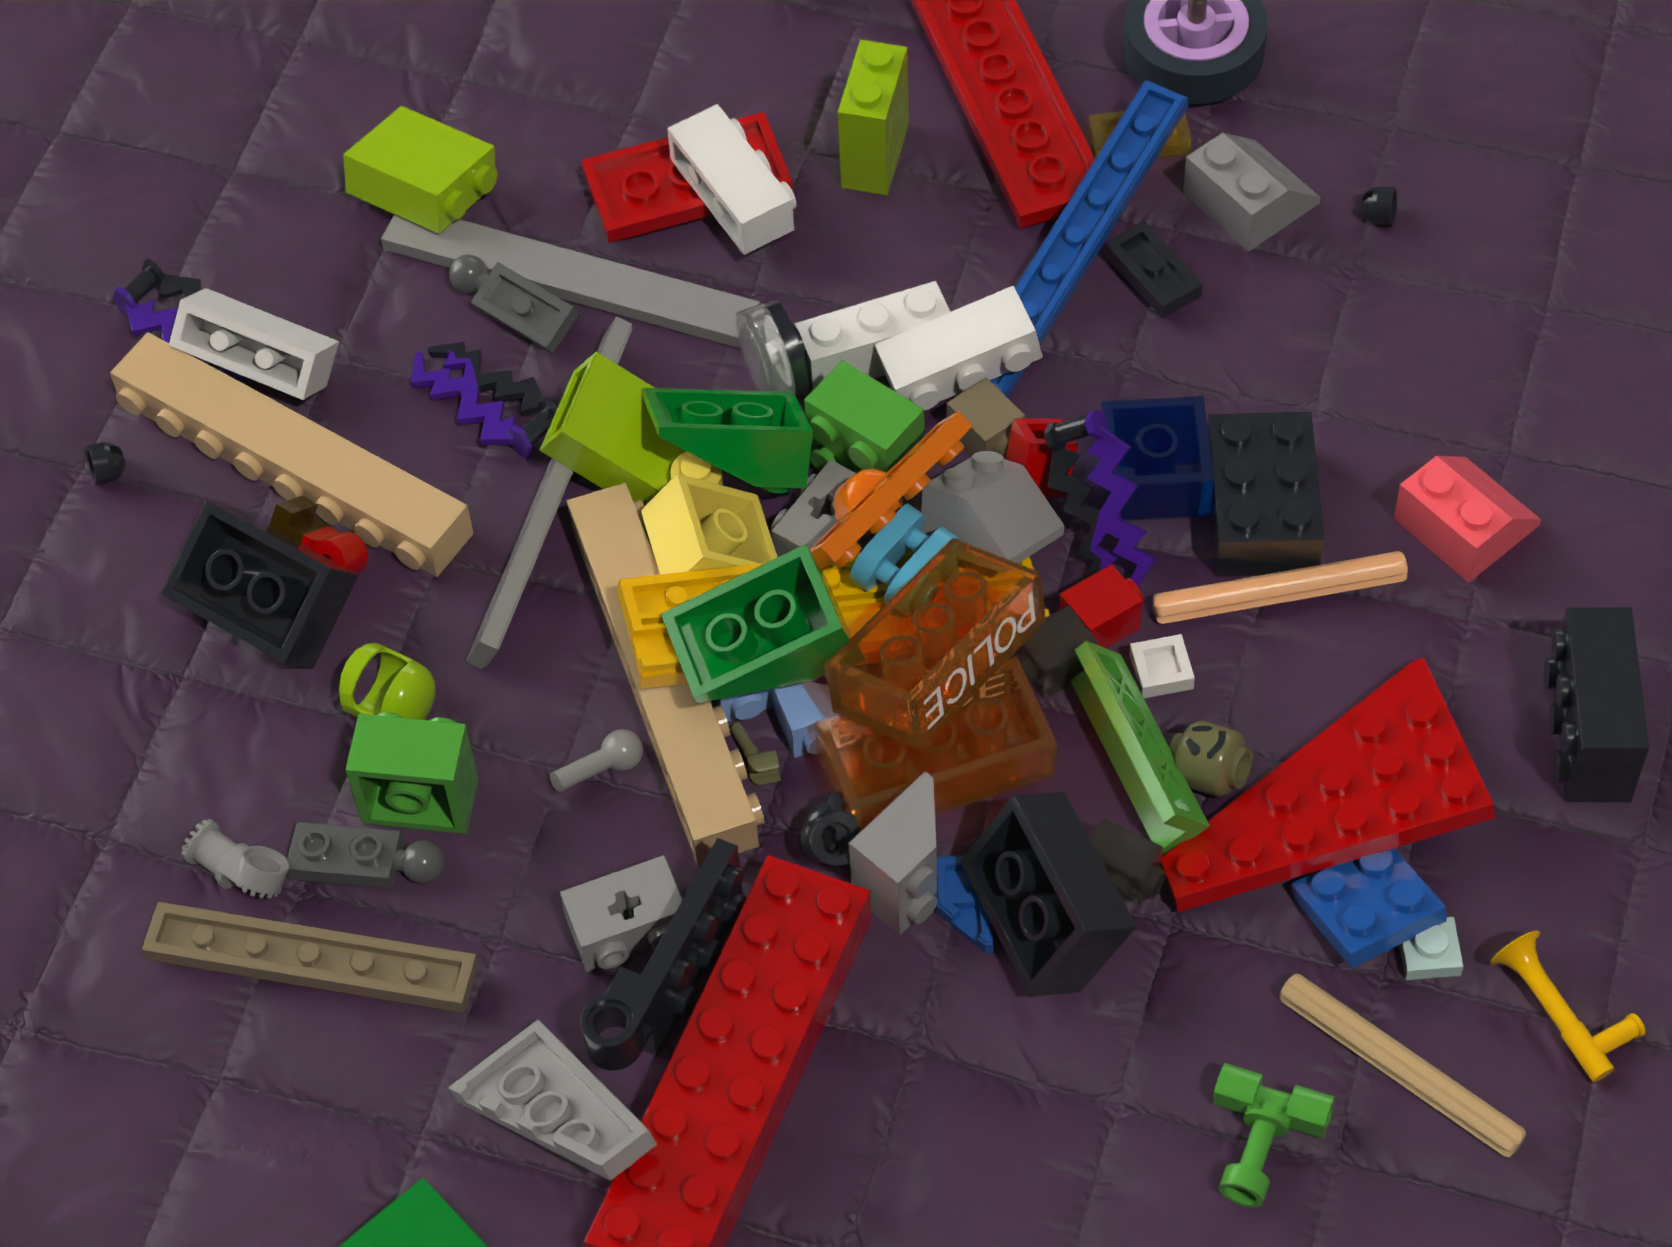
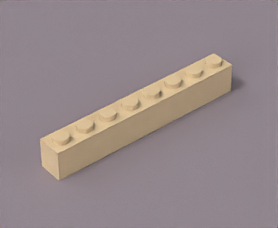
M149 332L143 336L110 372L117 392L116 399L130 414L135 416L142 414L150 418L168 435L172 437L180 435L195 443L199 450L213 459L220 457L233 464L246 478L253 481L260 479L273 486L286 500L302 495L318 504L316 513L324 521L332 525L342 524L354 531L367 545L371 547H378L380 545L396 554L403 564L413 570L421 568L438 577L474 534L468 505L190 354L169 346V343Z
M626 482L567 500L573 534L697 866H701L704 863L717 838L737 845L738 853L759 847L757 826L765 823L763 812L755 792L746 795L741 781L747 780L745 765L738 749L731 751L728 749L725 737L731 734L722 706L713 708L710 701L697 703L688 683L646 689L641 688L640 675L617 589L619 579L660 574L651 543L648 541L644 531L646 526L641 510L645 506L642 500H632Z

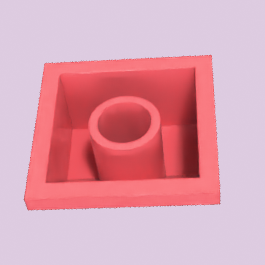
M1435 456L1402 482L1399 487L1394 520L1468 583L1540 526L1541 519L1467 457Z

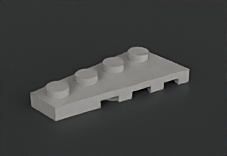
M536 1020L448 1087L459 1104L610 1181L657 1145L650 1131L539 1020Z

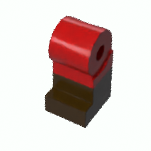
M302 495L276 504L270 521V527L356 574L365 569L368 562V551L364 541L355 533L349 531L339 532L315 517L318 507L317 503Z

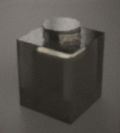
M1067 606L1029 626L1024 632L1016 633L1015 657L1012 658V664L1023 684L1026 686L1032 684L1044 700L1072 685L1070 680L1084 670L1075 649L1085 641L1098 645V642L1072 608Z

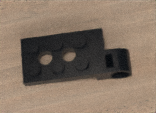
M720 838L716 839L642 974L640 975L620 966L605 995L594 998L585 1006L581 1015V1028L588 1057L599 1068L609 1071L627 1068L638 1059L642 1050L657 1056L678 1017L685 1018L690 1013L697 997L698 988L696 984L704 970L711 972L715 967L723 946L720 940L729 925L734 927L747 899L743 895L742 882L744 870L740 869L737 845ZM610 1027L624 1029L617 1037L605 1038L600 1036L603 1030Z

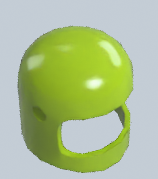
M368 643L355 650L346 661L340 679V703L343 711L355 717H358V714L377 715L383 712L398 714L403 718L425 720L435 700V680L428 668L415 660L379 643ZM381 652V663L377 678L365 699L357 705L354 701V691L357 682L369 661L377 653Z

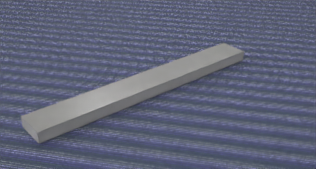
M394 214L381 238L383 250L448 268L451 267L453 261L458 257L471 254L478 256L485 262L488 274H490L498 261L560 299L740 349L744 348L758 318L760 301L460 219L452 222L445 230L438 234Z
M616 316L603 336L596 352L618 365L633 329L631 327L632 323ZM553 458L550 460L467 657V663L480 669L488 666L501 646L573 473V470Z

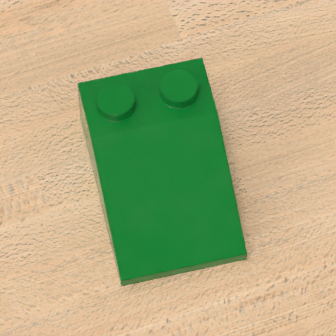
M643 388L644 402L660 438L755 487H761L765 491L785 493L790 491L791 488H807L813 430L794 392Z
M807 544L661 613L690 690L697 703L813 681L861 658L826 575Z

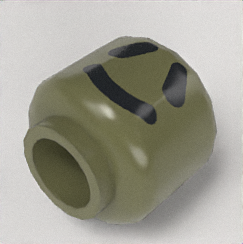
M1197 720L1189 725L1184 733H1177L1169 747L1175 758V765L1185 777L1190 789L1212 796L1224 797L1232 792L1234 788L1240 789L1243 787L1250 774L1253 752L1251 748L1247 747L1243 734L1238 730Z

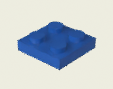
M1395 848L1316 871L1291 884L1294 901L1351 969L1414 938L1417 934L1447 921L1446 906Z

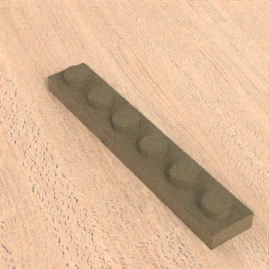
M164 902L157 903L142 947L145 959L150 961L465 1013L479 965L476 954Z

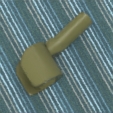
M742 723L733 724L730 730L747 759L752 784L763 785L781 781L776 750L758 753L757 746L753 743Z

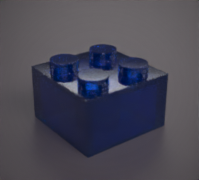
M1204 396L1101 401V411L1105 413L1108 431L1131 447L1114 472L1138 485L1136 491L1121 510V518L1123 520L1210 515L1214 476ZM1105 489L1106 500L1111 494V491Z

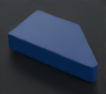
M964 856L937 857V892L935 897L938 899L936 914L983 953H993L992 923L960 863Z

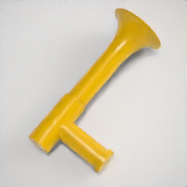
M1535 930L1522 935L1501 949L1491 959L1490 964L1509 966L1522 977L1561 1032V1037L1592 1082L1603 1079L1614 1070L1613 1065L1605 1054L1634 1038L1644 1036L1646 1031L1643 1022L1635 1013H1631L1625 1016L1624 1020L1592 1037L1583 1022L1577 1019L1539 962L1536 952V940L1540 936V931Z

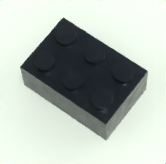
M1312 412L1209 414L1205 456L1215 577L1260 576L1321 565L1324 530Z
M206 500L161 594L283 663L314 668L359 575L237 508Z
M1566 607L1561 629H1553L1552 657H1546L1544 662L1545 688L1554 689L1555 703H1550L1549 731L1551 735H1559L1560 749H1556L1554 753L1555 781L1564 782L1566 802H1632L1649 750L1632 607Z
M1065 792L1013 795L960 861L1029 997L1081 992L1137 928Z

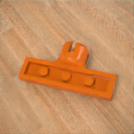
M960 411L939 422L889 471L884 472L874 468L861 470L846 479V483L838 487L833 503L835 517L838 522L810 549L821 569L832 564L840 569L852 560L862 549L857 541L862 536L874 535L885 527L902 507V496L907 501L910 500L931 481L925 473L936 462L940 467H943L962 451L965 446L959 440L973 426Z

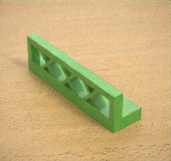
M1085 641L1075 649L1084 670L1071 679L1070 682L1157 853L1166 855L1178 844L1196 837L1210 825L1185 777L1177 769L1174 761L1175 758L1121 654Z

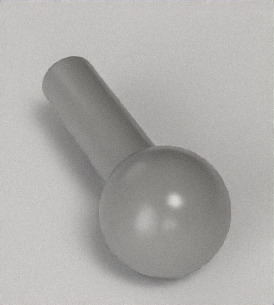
M626 729L612 731L604 738L601 749L551 772V783L558 792H562L609 768L618 771L632 769L642 759V742L632 731Z

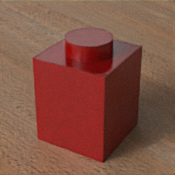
M1014 418L1005 460L1023 465L1045 498L1066 497L1067 492L1048 487L1053 450L1047 446L1044 437L1048 424L1053 422L1062 423V419ZM1076 440L1067 442L1065 448L1077 452L1078 443ZM1073 466L1068 471V474L1070 475L1072 474Z
M1111 564L1060 593L1059 622L1078 646L1085 641H1089L1108 648L1140 629L1144 599L1136 583L1130 578L1124 579Z

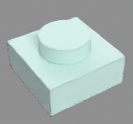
M1447 917L1446 922L1435 925L1399 945L1405 980L1461 976L1463 962L1454 917Z

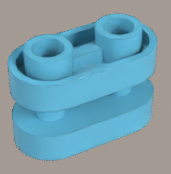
M910 504L902 506L897 511L896 516L864 547L849 574V579L866 591L873 589L880 581L889 586L883 602L900 614H905L910 608L915 611L920 610L934 589L933 582L939 576L947 579L957 568L963 557V552L958 550L961 539L943 526L939 527L930 537L923 533L922 529L926 522V515ZM909 549L915 552L901 569L895 566Z

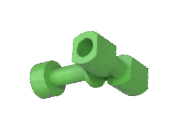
M1224 1063L1214 1090V1105L1244 1114V1123L1251 1128V1132L1240 1164L1234 1163L1226 1166L1218 1189L1221 1195L1233 1203L1245 1207H1260L1264 1202L1270 1184L1269 1178L1262 1173V1169L1273 1137L1285 1136L1290 1128L1324 1139L1333 1113L1335 1097L1298 1085L1295 1086L1292 1094L1262 1085L1263 1074Z

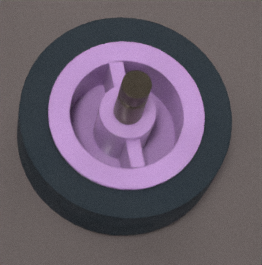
M1130 0L1125 14L1123 52L1126 65L1140 85L1147 80L1188 97V104H1207L1230 98L1247 88L1262 68L1268 27L1265 8L1261 0Z

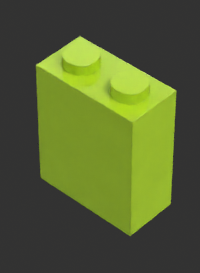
M860 39L838 109L841 188L888 196L909 125L908 52L905 46Z
M400 106L343 154L346 193L438 234L445 230L452 222L460 219L466 210L484 194H488L495 186L498 176L497 169L495 168L494 145L403 106Z
M595 352L573 371L540 448L541 452L603 489L626 482L632 500L641 499L644 506L671 480L670 471L674 460L687 452L660 438L657 434L643 399V388L655 387L598 352Z

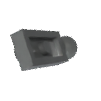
M462 255L451 264L449 278L452 285L463 293L477 292L471 301L477 309L552 354L580 314L572 305L498 261L490 274H488L485 262L475 255Z
M297 822L287 857L290 864L287 876L290 880L393 889L398 871H403L411 881L420 884L436 880L443 872L445 858L440 847L427 840L413 842L406 849H403L405 840L399 830Z

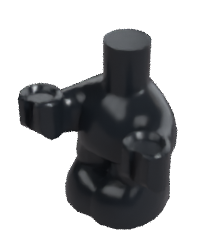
M840 791L829 792L824 796L823 803L815 807L807 816L804 827L798 836V843L811 861L829 870H842L845 873L851 874L849 843L860 833V825L855 816L844 812L846 804L843 803V793Z

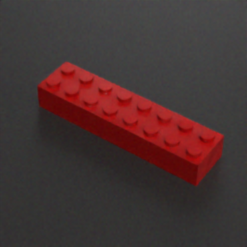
M767 855L641 1121L650 1131L657 1145L614 1178L584 1241L585 1247H725L872 922L870 890Z

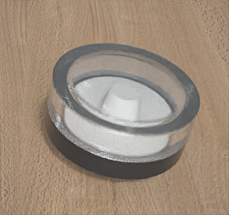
M773 299L738 311L736 313L738 337L745 363L757 390L794 392L796 398L808 394L809 378L805 364L807 362L806 349L797 327L792 325L781 303Z

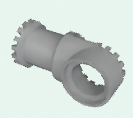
M212 819L203 820L201 825L198 823L195 826L197 833L192 830L189 834L193 837H186L184 842L187 844L182 845V850L184 851L181 852V855L190 864L199 863L215 874L218 884L225 889L236 885L238 888L241 887L245 893L248 889L251 890V896H255V893L258 892L260 893L259 898H264V895L268 894V899L272 898V896H278V893L280 894L290 866L287 858L281 853L264 846H248L246 843L236 844L221 833L218 824Z

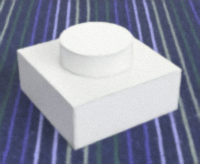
M1182 634L1130 643L1129 656L1143 698L1194 689L1195 678Z

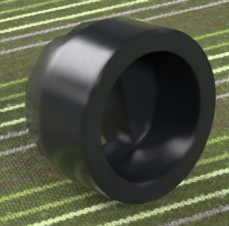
M1378 186L1366 191L1360 207L1363 217L1370 223L1393 226L1397 213V188L1394 186Z
M107 442L86 445L88 466L95 485L110 482L120 477L125 469L126 461L119 446Z

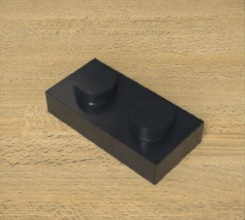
M1145 221L1105 242L1104 255L1162 319L1202 297L1203 283Z

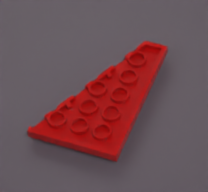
M1423 657L1413 660L1208 821L1210 826L1196 837L1181 842L1160 859L1177 911L1181 912L1353 861L1360 857L1494 819V803Z

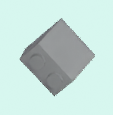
M1221 133L1186 156L1183 195L1247 252L1320 204L1321 197L1256 140Z
M980 451L974 453L969 459L953 468L945 470L943 474L932 479L922 489L921 512L926 515V522L922 532L930 537L939 527L943 526L961 539L958 550L963 552V556L1009 570L1064 535V524L1025 467L1003 459V456L997 452Z
M924 772L849 843L851 884L870 890L871 912L899 935L913 922L915 924L924 922L934 911L938 899L935 897L937 892V850L933 777L927 772Z

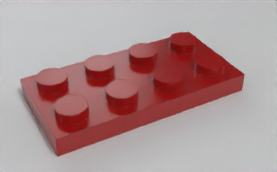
M765 112L738 118L737 120L745 132L747 142L754 151L759 149L764 153L770 164L772 174L779 183L785 181L793 192L791 176ZM668 137L581 160L583 174L608 243L713 215L671 161Z

